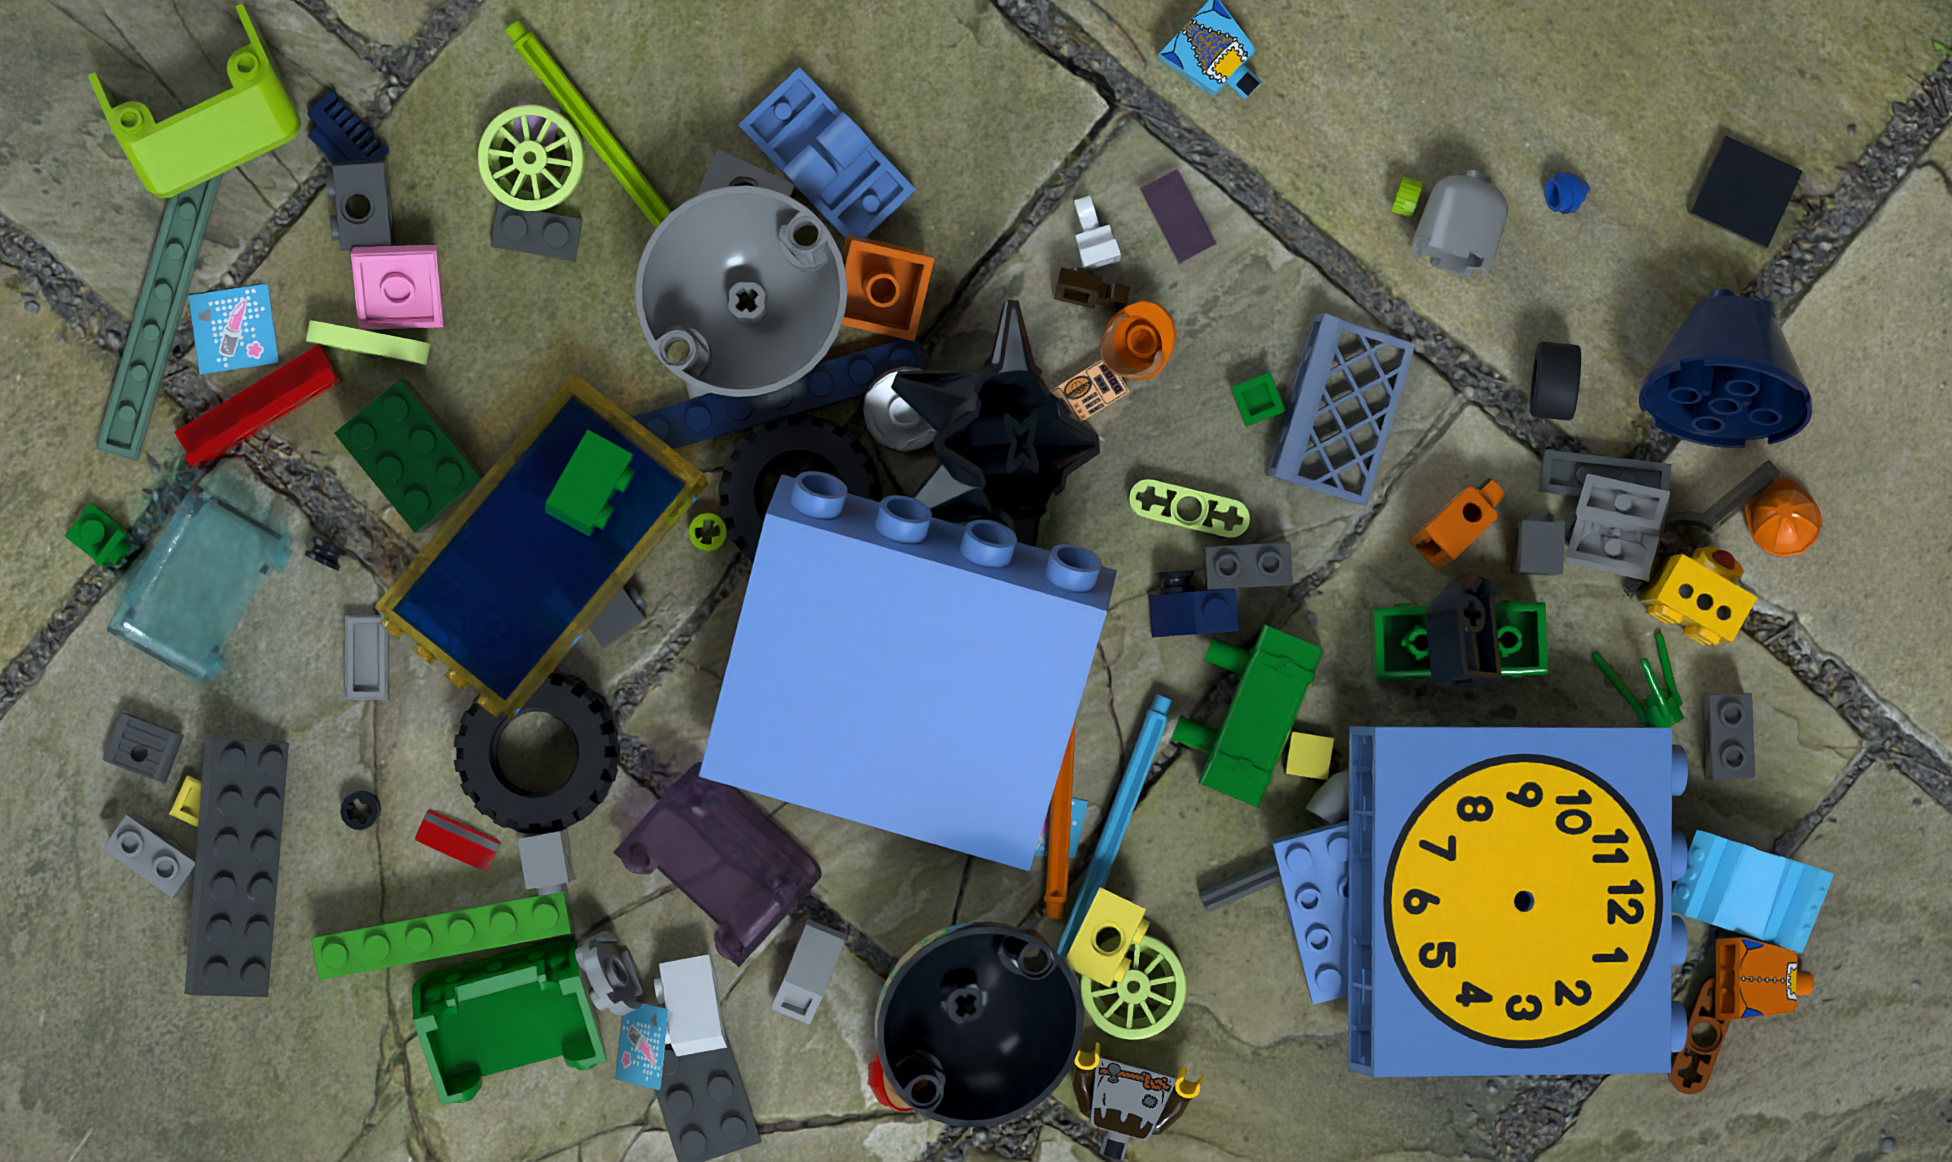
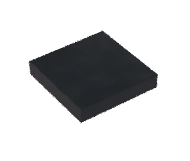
M1725 136L1689 214L1767 249L1803 171Z

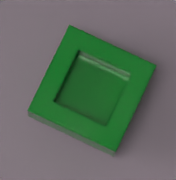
M1271 372L1230 387L1245 427L1285 412Z

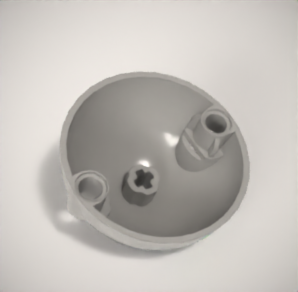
M754 186L723 187L704 192L687 200L672 211L655 229L644 248L638 265L635 282L636 310L641 329L649 346L664 366L676 376L694 387L714 394L733 397L758 396L778 391L795 383L810 372L826 355L838 335L845 314L847 301L846 272L841 253L833 236L822 221L806 206L785 194L767 188ZM810 226L818 230V238L811 246L804 247L796 243V234L803 227ZM746 294L750 298L754 294L757 295L754 300L757 308L752 312H749L747 308L743 312L740 311L743 306L740 298ZM679 341L688 343L690 352L685 360L681 362L669 360L668 350L672 344Z

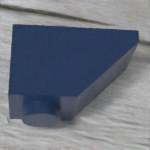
M1236 589L1149 595L1152 638L1239 631Z

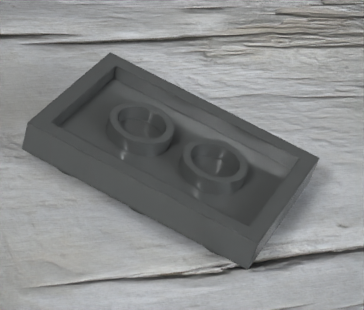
M725 1028L726 1048L676 1056L671 1043L665 1044L660 1090L654 1089L678 1162H705L762 1142Z

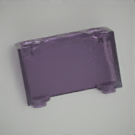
M697 762L669 788L613 853L621 859L626 869L634 874L650 875L658 869L719 925L713 934L716 949L721 956L731 960L740 967L818 882L822 872L818 862L737 787L699 777L702 762Z

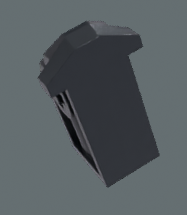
M1468 572L1458 575L1430 603L1426 612V628L1432 684L1474 688L1502 680L1494 595L1502 593L1500 584L1485 579L1475 572Z

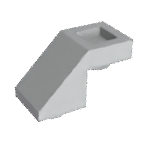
M807 919L794 948L787 971L774 997L771 1009L810 1025L825 993L847 935Z

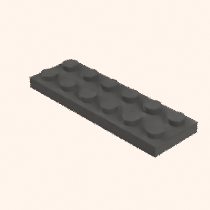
M208 737L205 739L184 994L268 997L289 743Z

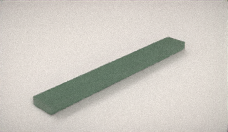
M224 173L169 198L95 448L97 450L139 461Z

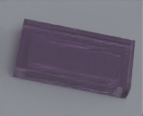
M1178 169L1140 188V192L1178 265L1217 244Z

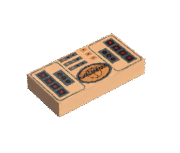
M1100 360L1052 389L1050 393L1060 399L1065 414L1081 423L1127 395L1130 391L1123 379L1111 372L1105 366L1103 360Z

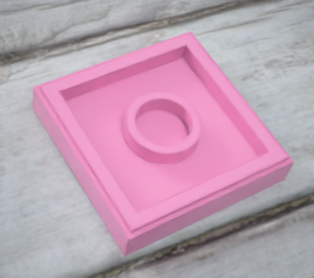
M437 244L352 247L351 260L358 327L360 330L444 327L445 319Z

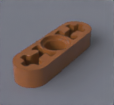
M1716 975L1709 976L1701 982L1687 1018L1685 1046L1681 1052H1674L1671 1060V1073H1668L1669 1081L1675 1089L1684 1094H1696L1706 1087L1731 1020H1721L1719 1023L1710 1016L1699 1015L1701 1007L1710 1011L1713 998L1708 996L1707 993L1709 988L1716 989ZM1699 1023H1709L1715 1030V1038L1710 1045L1699 1047L1692 1040V1030ZM1686 1047L1696 1053L1708 1055L1705 1063L1698 1058L1696 1060L1694 1071L1699 1074L1697 1082L1690 1080L1687 1086H1683V1078L1678 1075V1070L1680 1067L1688 1068L1692 1056L1684 1055Z

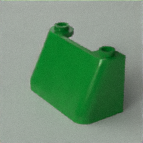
M570 938L555 939L424 975L413 984V1023L441 1105L453 1102L465 1103L472 1100L481 1089L483 1084L482 1077L558 1056L563 1055L566 1065L578 1070H588L595 1067L598 1063L607 1061L606 1049L594 1004L590 997L586 974L579 966L575 957V950L578 948L575 940Z

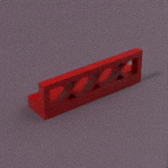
M318 344L174 433L187 453L184 455V458L189 466L200 469L340 384L343 380L323 347Z

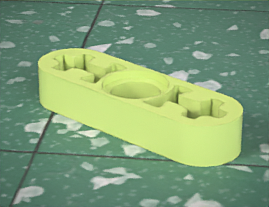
M312 320L309 321L306 342L421 365L427 364L430 349L429 343Z
M1145 479L1136 483L1129 493V505L1135 514L1143 518L1224 538H1235L1243 534L1250 523L1249 511L1243 503L1189 488ZM1147 487L1154 488V496L1167 499V490L1176 492L1170 504V517L1161 515L1165 508L1164 506L1155 504L1151 505L1149 511L1143 510L1142 502L1136 500L1137 492L1144 493ZM1184 497H1194L1201 504V514L1194 521H1185L1177 513V504ZM1208 500L1217 502L1213 510L1216 512L1226 513L1229 507L1236 508V516L1242 518V524L1234 525L1231 531H1227L1224 529L1225 523L1223 521L1212 518V527L1203 526L1202 523L1209 511Z

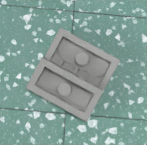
M1587 474L1576 509L1577 520L1566 554L1567 563L1650 582L1671 496L1670 491Z

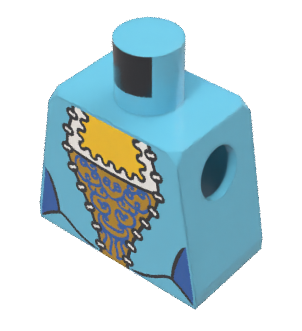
M1209 0L1158 54L1157 60L1212 97H1215L1228 84L1246 100L1262 83L1245 66L1255 54L1256 49L1220 0Z

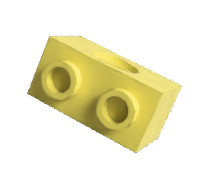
M1100 887L1065 959L1068 968L1108 988H1111L1113 981L1122 983L1132 960L1125 956L1132 942L1140 945L1150 925V921L1144 919L1147 910ZM1105 928H1114L1121 935L1120 946L1112 952H1105L1097 946V935Z

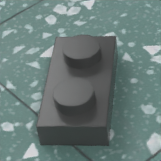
M498 204L491 247L576 262L583 220L540 211H523Z

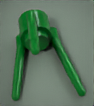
M1656 633L1655 639L1666 688H1660L1648 659H1641V666L1652 691L1651 694L1643 698L1645 706L1641 705L1598 652H1593L1591 655L1592 659L1635 711L1640 724L1649 722L1651 727L1667 728L1684 718L1680 710L1683 702L1677 692L1662 633Z

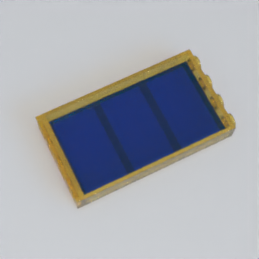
M572 372L375 605V609L383 617L379 624L398 640L404 634L416 643L411 650L429 665H432L437 660L447 668L448 671L444 676L461 691L464 692L469 686L477 692L480 697L476 702L492 716L497 718L502 712L512 720L708 486L706 477L694 465L580 376ZM587 430L632 453L633 458L630 467L636 470L625 492L616 490L609 504L615 508L605 527L601 529L596 526L590 537L545 513L547 499Z

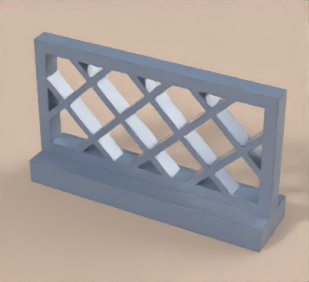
M1326 313L1315 314L1266 476L1367 506L1416 344L1340 320L1341 318ZM1342 330L1357 335L1364 349L1363 352L1344 361L1337 347ZM1366 338L1380 343L1370 347ZM1386 345L1402 349L1398 366L1384 374L1373 352ZM1367 356L1377 378L1358 388L1348 366ZM1335 357L1338 365L1331 368L1333 359ZM1341 370L1352 391L1332 402L1325 385L1329 376ZM1394 375L1392 385L1390 386L1387 379ZM1381 383L1388 396L1384 408L1371 414L1361 393ZM1355 397L1365 418L1346 428L1335 407ZM1321 398H1323L1326 405L1318 409ZM1329 411L1340 432L1320 442L1313 429L1314 421L1317 416ZM1382 416L1380 425L1378 427L1375 419ZM1368 423L1376 438L1373 448L1359 455L1349 433ZM1343 437L1353 458L1333 469L1323 447ZM1310 438L1314 446L1306 450ZM1317 451L1327 473L1314 480L1299 476L1303 458ZM1370 456L1366 468L1362 460ZM1356 464L1363 476L1359 494L1344 490L1337 473ZM1331 478L1335 487L1321 482Z

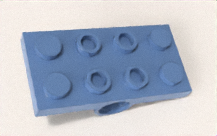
M800 67L738 124L739 128L845 239L847 234L868 238L916 192V189L872 144L865 133L833 103Z
M1349 820L1271 840L1286 898L1287 912L1297 942L1312 1004L1348 996Z

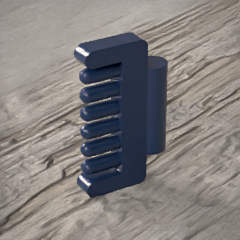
M335 91L328 92L308 111L309 118L317 125L308 134V137L333 164L341 161L383 159L389 155V148L386 145L380 146L381 140L379 138H375L361 150L374 137V132L371 130L367 131L355 143L353 142L367 129L365 123H360L348 135L346 134L359 122V116L353 115L345 124L339 127L352 114L351 108H345L336 118L332 119L345 106L343 100H338V95Z

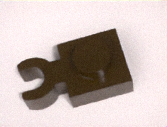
M1061 267L1054 299L1095 309L1097 304L1111 311L1119 312L1126 307L1131 287L1120 283H1103L1102 277L1094 275L1085 268L1073 267L1067 269Z

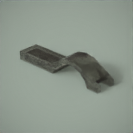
M1770 460L1766 461L1702 514L1694 511H1685L1667 515L1663 533L1681 526L1699 527L1711 534L1775 484L1780 479V472ZM1626 576L1623 584L1624 592L1632 599L1648 586V581Z

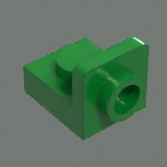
M89 503L64 537L92 557L97 565L108 568L111 563L115 566L118 565L131 549V545L127 542L133 533L95 504Z

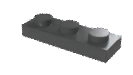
M1545 449L1542 453L1538 492L1580 497L1587 474L1669 491L1672 464Z

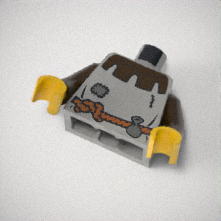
M1096 1042L1095 1050L1091 1053H1085L1079 1047L1074 1060L1072 1087L1080 1112L1090 1118V1126L1106 1130L1099 1153L1111 1158L1124 1160L1130 1137L1148 1141L1151 1135H1161L1183 1115L1191 1099L1199 1094L1204 1076L1201 1074L1196 1082L1187 1081L1184 1078L1187 1067H1182L1176 1080L1173 1074L1100 1055V1044Z

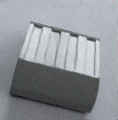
M120 712L103 760L145 777L166 783L184 735L136 716Z

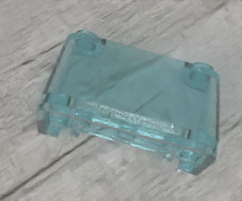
M195 485L180 504L108 624L107 632L202 685H206L209 679L214 682L227 663V660L222 657L225 650L223 648L224 644L266 575L269 576L274 570L281 573L293 555V550L289 549L293 539L209 488Z

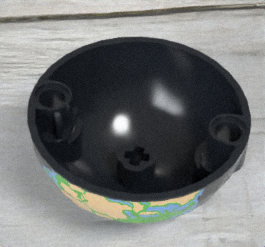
M990 921L967 922L945 927L929 934L914 944L900 958L885 982L875 1013V1039L880 1063L887 1080L900 1098L927 1118L960 1127H984L1007 1122L1027 1113L1043 1102L1060 1085L1069 1072L1079 1051L1083 1034L1084 1010L1081 993L1075 977L1065 961L1036 930H1022L1009 924ZM1040 948L1037 956L1024 957L1029 950ZM963 995L965 999L960 1002L957 997ZM923 1079L929 1080L926 1087L922 1090L912 1091L916 1082Z

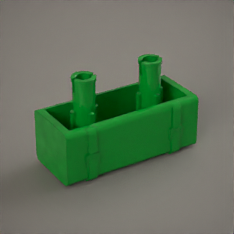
M1502 600L1501 603L1495 604L1502 676L1506 678H1522L1524 675H1547L1545 602L1520 603V600ZM1411 603L1394 604L1393 607L1369 608L1372 680H1397L1402 682L1431 678L1426 628V612L1429 606H1411Z
M1265 624L1262 627L1254 649L1250 648V651L1226 643L1215 636L1213 637L1204 661L1238 674V679L1240 680L1222 726L1215 730L1181 715L1171 737L1173 741H1178L1206 753L1205 758H1207V762L1198 783L1260 808L1268 786L1274 780L1275 775L1273 774L1310 685L1313 686L1317 675L1315 673L1325 652L1323 648Z

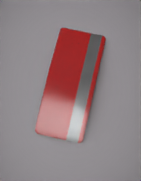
M432 810L426 812L415 837L416 841L485 872L489 870L500 846L499 840L455 822Z

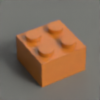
M847 234L842 253L847 279V301L841 325L915 341L934 257L930 252Z

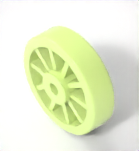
M520 105L502 112L487 126L478 147L479 172L487 189L502 203L523 211H540L559 205L576 190L585 170V146L575 125L562 113L541 105ZM532 115L546 118L536 141H532L528 116ZM520 117L525 139L522 143L511 133L514 128L515 119ZM554 122L557 124L556 134L560 137V140L545 147L543 142ZM505 138L516 147L514 152L500 150ZM563 145L565 146L567 160L550 158L549 152ZM499 156L513 158L514 164L501 170ZM549 163L566 166L559 180L547 169ZM519 170L520 174L515 184L512 185L505 175ZM543 173L554 185L541 191L538 174ZM527 175H531L533 192L521 190Z
M1149 934L1144 935L1140 945L1132 942L1128 952L1134 951L1132 968L1128 969L1122 983L1116 981V986L1099 989L1098 982L1083 975L1080 976L1081 998L1089 1017L1103 1031L1118 1038L1139 1040L1157 1035L1174 1022L1185 1001L1187 990L1186 976L1179 958L1167 944ZM1121 935L1111 936L1097 946L1105 952H1112L1120 946ZM1140 952L1153 958L1143 971L1138 969ZM1159 963L1165 976L1148 979L1147 975ZM1167 983L1165 997L1151 991V986ZM1118 993L1119 997L1107 1008L1101 996ZM1148 996L1162 1002L1153 1013H1151L1144 1001ZM1123 1001L1128 1003L1126 1018L1113 1013ZM1140 1003L1147 1016L1132 1019L1134 1004Z

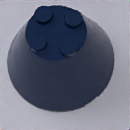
M1727 289L1711 291L1708 299L1697 303L1692 308L1643 380L1639 391V407L1641 411L1647 410L1652 415V424L1657 428L1682 440L1722 448H1745L1746 440L1768 438L1767 443L1770 445L1789 439L1807 426L1811 419L1813 403L1807 385L1774 314V304L1768 300H1753L1735 296L1734 292Z

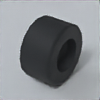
M1540 342L1537 345L1530 393V414L1532 417L1566 421L1574 418L1581 375V348L1579 345Z

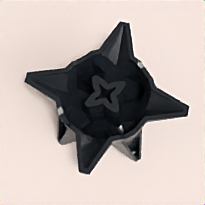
M1018 300L1004 301L992 354L985 361L983 367L967 370L898 371L892 382L891 389L936 431L934 448L936 449L938 465L911 498L924 503L931 510L933 518L950 523L974 520L994 521L1011 529L1017 537V542L1040 548L1044 523L1051 517L1049 510L1056 496L1065 489L1067 476L1100 454L1099 435L1064 413L1060 399L1050 393L1041 378L1043 371L1034 363Z

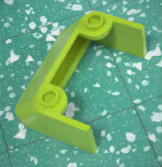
M243 3L235 6L251 44L236 50L228 60L227 74L233 88L159 123H156L151 111L140 102L130 101L119 105L113 91L96 72L88 75L115 138L142 185L150 194L157 198L173 197L293 140L300 130L301 119L259 24Z

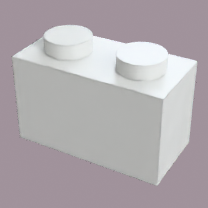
M710 955L660 963L661 978L654 979V987L658 1004L665 1003L666 1009H669L665 1044L671 1043L676 1056L726 1048L727 1044L715 968Z

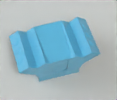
M1697 830L1688 851L1685 875L1677 880L1672 893V912L1803 953L1834 873Z

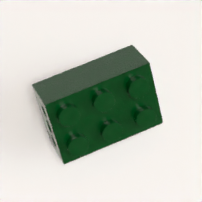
M399 379L334 432L336 437L414 533H424L488 480V477L409 380Z

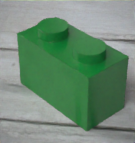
M587 430L547 499L545 513L589 537L596 526L603 529L615 507L609 503L616 490L624 493L636 470L630 467L633 454Z

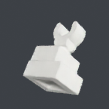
M1091 196L1074 200L1075 210L1084 232L1075 235L1082 267L1087 270H1093L1119 262L1121 254L1117 241L1113 237L1110 225L1099 227Z

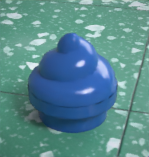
M1566 171L1556 173L1553 178L1546 181L1544 187V195L1548 207L1552 211H1559L1562 214L1576 212L1590 192V186L1587 182L1581 180L1577 175Z

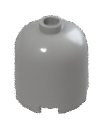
M1468 170L1466 175H1452L1439 180L1430 193L1409 248L1412 255L1418 258L1424 252L1434 257L1433 267L1453 274L1471 277L1473 270H1481L1480 275L1485 278L1488 277L1494 264L1509 208L1504 195L1498 188L1490 184L1491 178L1483 173Z

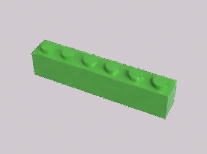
M567 889L559 893L541 896L533 895L318 935L311 938L318 980L571 934L575 931V925Z

